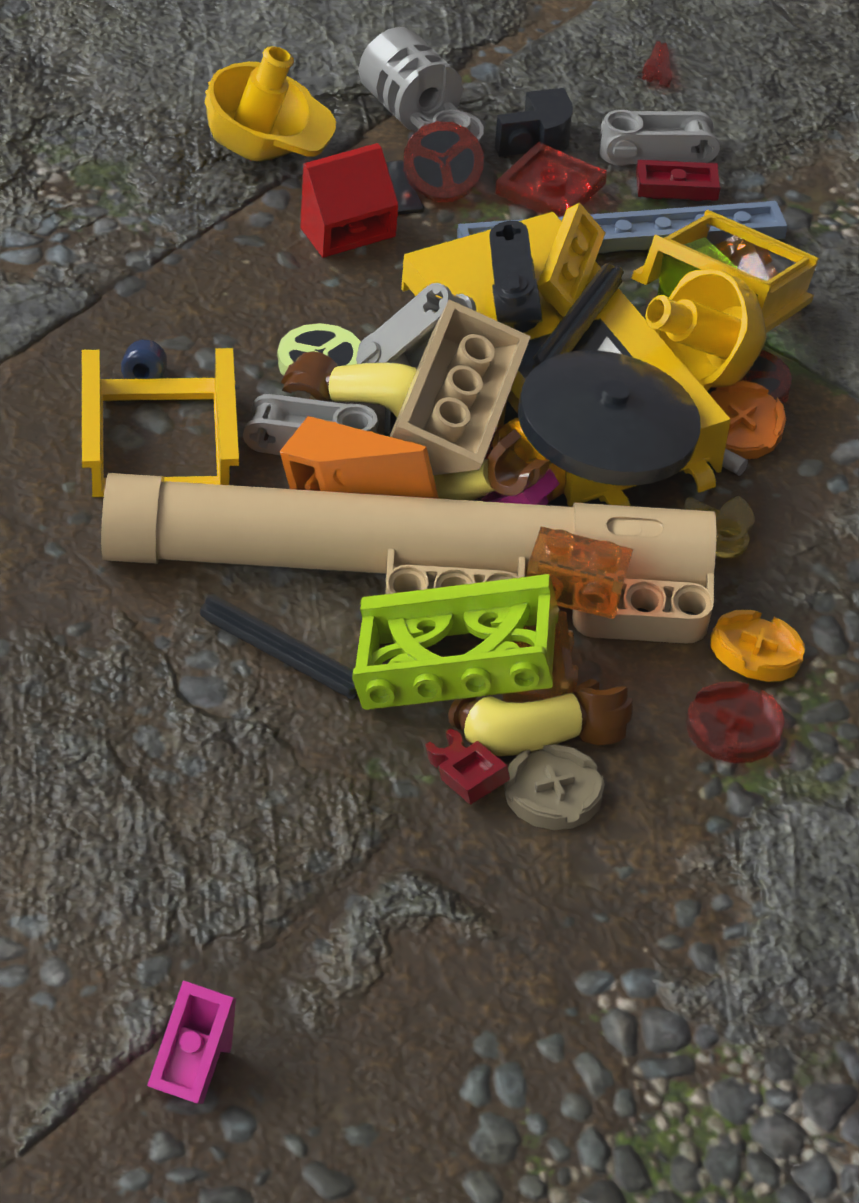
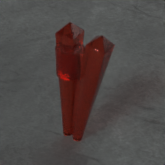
M660 41L655 43L652 54L646 60L642 70L643 80L652 83L653 78L659 79V85L669 87L672 74L667 43L661 44Z

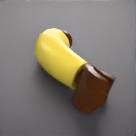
M311 351L303 353L294 363L289 365L281 381L284 384L282 391L290 394L294 391H305L311 394L309 399L330 402L332 399L334 402L380 404L398 417L417 369L399 363H363L337 366V363L331 357L320 352Z
M514 429L492 449L488 459H484L479 470L433 476L439 499L472 501L494 491L506 496L517 495L541 480L552 462L535 459L528 464L519 458L513 448L522 436Z
M591 678L577 686L574 694L568 693L539 701L524 703L505 702L492 696L484 697L481 700H476L475 697L455 699L449 709L448 719L453 727L464 731L465 738L470 745L478 741L495 756H514L529 749L531 752L542 750L544 745L559 744L577 736L583 742L589 744L606 745L619 742L626 737L627 723L631 721L633 716V698L628 697V686H616L608 690H599V682Z

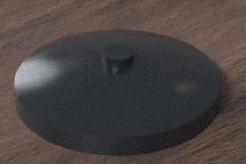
M573 351L559 354L543 361L525 379L518 404V418L523 433L542 456L571 474L611 485L634 486L650 484L678 473L692 458L701 429L700 415L693 399L675 379L647 362L624 354L607 351Z

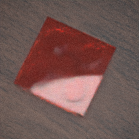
M538 142L496 180L495 194L538 213L554 212L557 217L565 215L566 209L580 202L583 206L606 184L607 171Z

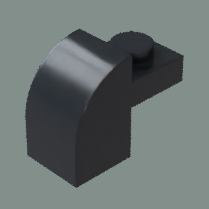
M564 88L526 92L525 112L497 115L495 149L498 156L537 152L541 161H547L563 154L569 146L573 112L572 102Z

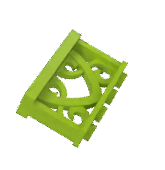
M550 574L362 597L360 607L362 623L356 666L353 669L352 679L361 707L365 710L553 687L552 671L555 626L558 623L559 608ZM536 625V632L523 629L526 626ZM471 633L478 638L484 639L482 643L463 655L441 657L426 649L441 641L445 636ZM513 641L528 643L531 647L519 648ZM394 643L379 649L380 644ZM394 657L393 659L390 660V662H389L388 664H382V663L385 662L386 660H388V659Z

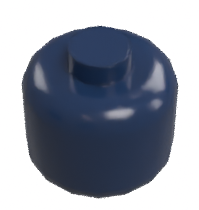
M144 339L135 341L127 348L121 362V372L124 379L162 378L167 367V356L164 349L154 341Z

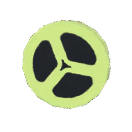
M322 323L303 325L289 331L280 341L277 351L280 373L284 376L290 364L294 363L303 353L311 351L320 352L331 357L337 363V366L357 364V352L361 341L352 332L339 326Z

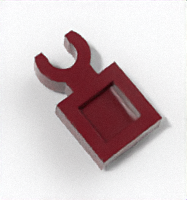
M454 729L446 731L448 747L438 748L430 741L425 744L429 762L434 767L439 768L441 780L470 805L510 780L508 767L503 761L478 741L465 748L461 734Z

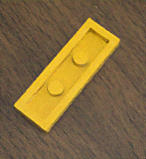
M580 202L566 209L538 281V290L541 292L542 297L562 317L566 315L585 290L606 233Z

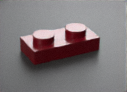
M659 160L637 161L638 197L690 199L692 201L718 200L719 198L718 163Z

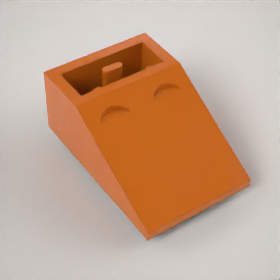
M307 416L279 451L290 489L439 499L427 447L414 442Z

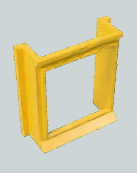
M706 210L703 217L665 238L654 235L645 264L633 271L631 279L648 285L684 263H688L701 270H724L725 273L730 275L735 274V277L743 280L758 295L757 298L763 313L767 333L812 303L814 295L808 293L807 290L819 258L713 211ZM712 225L796 263L768 281H764L701 252Z
M215 348V378L100 379V350H82V468H91L92 497H104L106 484L103 455V401L214 399L217 476L164 477V481L229 485L230 466H239L233 348Z

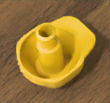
M270 46L265 48L261 63L248 61L231 64L223 69H219L214 73L211 81L208 82L209 87L205 91L204 103L206 105L208 125L213 138L229 150L252 161L270 160L291 152L307 157L317 156L330 143L336 130V119L327 107L311 96L307 88L287 76L290 67L294 64V58L287 50L281 47Z
M705 269L689 272L679 281L669 298L665 295H658L650 301L646 309L645 318L647 325L657 332L706 391L710 387H726L740 381L754 364L766 342L765 321L757 295L743 280L735 277V274L725 273L724 270Z

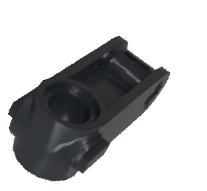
M505 221L495 225L489 234L494 276L492 288L498 322L526 333L543 321L538 284L531 256L529 232L527 226L522 222Z

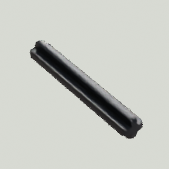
M610 262L605 263L533 357V369L551 357L572 351L623 282L622 275L624 271L620 266L615 267Z
M210 595L206 598L205 603L200 609V615L205 620L349 699H354L358 696L352 679L353 669L216 595Z

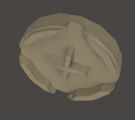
M556 744L544 745L543 750L531 753L529 749L521 752L509 764L510 780L505 782L504 785L507 804L519 818L531 825L550 830L572 829L588 822L599 811L605 786L603 776L601 778L597 772L596 763L589 756L575 748Z

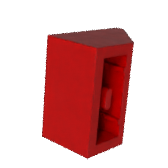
M378 143L303 163L300 229L322 258L396 237L398 201L382 147Z

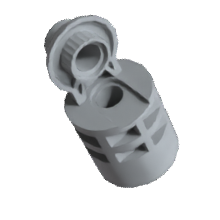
M405 27L391 28L379 34L366 47L361 56L358 69L360 81L407 129L420 132L422 138L432 132L442 130L451 131L459 135L460 140L446 152L439 153L432 150L434 158L443 162L438 157L449 155L446 163H450L464 149H472L477 145L484 134L483 124L472 114L457 109L463 92L461 76L415 31Z

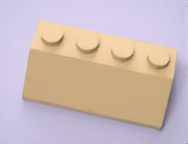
M449 299L430 336L390 437L426 446L433 475L479 470L483 464L531 336Z

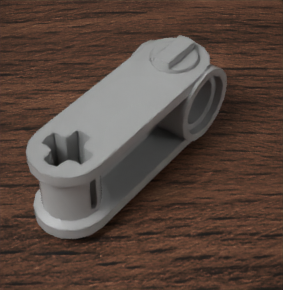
M613 110L606 114L601 124L602 137L599 154L606 162L620 166L637 164L638 160L708 163L718 155L720 144L717 137L712 134L714 130L713 121L704 112ZM698 122L701 123L703 128L702 130L699 129ZM695 146H698L700 153H697Z
M430 284L375 332L361 341L357 352V364L399 363L417 369L430 336L448 300L450 299L476 311L475 302L471 297L464 294H452L450 289L443 284Z
M263 394L258 396L253 402L251 409L253 419L245 425L243 438L245 443L257 452L280 455L279 451L307 416L377 433L379 422L374 410L361 404H342L283 395ZM268 406L271 407L269 415L266 413ZM267 431L269 437L268 440L265 441L264 437Z

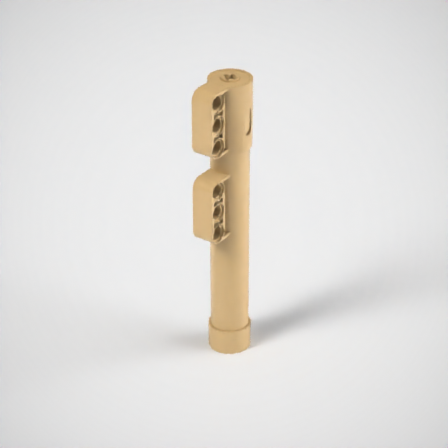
M108 473L103 499L101 548L102 558L107 561L158 564L159 559L384 573L386 574L385 594L550 574L552 584L568 585V590H573L572 620L577 631L584 636L688 644L702 640L707 634L714 604L715 512L587 503H573V507L171 482L164 481V476ZM595 605L603 609H593L589 606ZM642 608L648 610L649 612H641L637 609ZM684 611L693 612L696 615H688Z

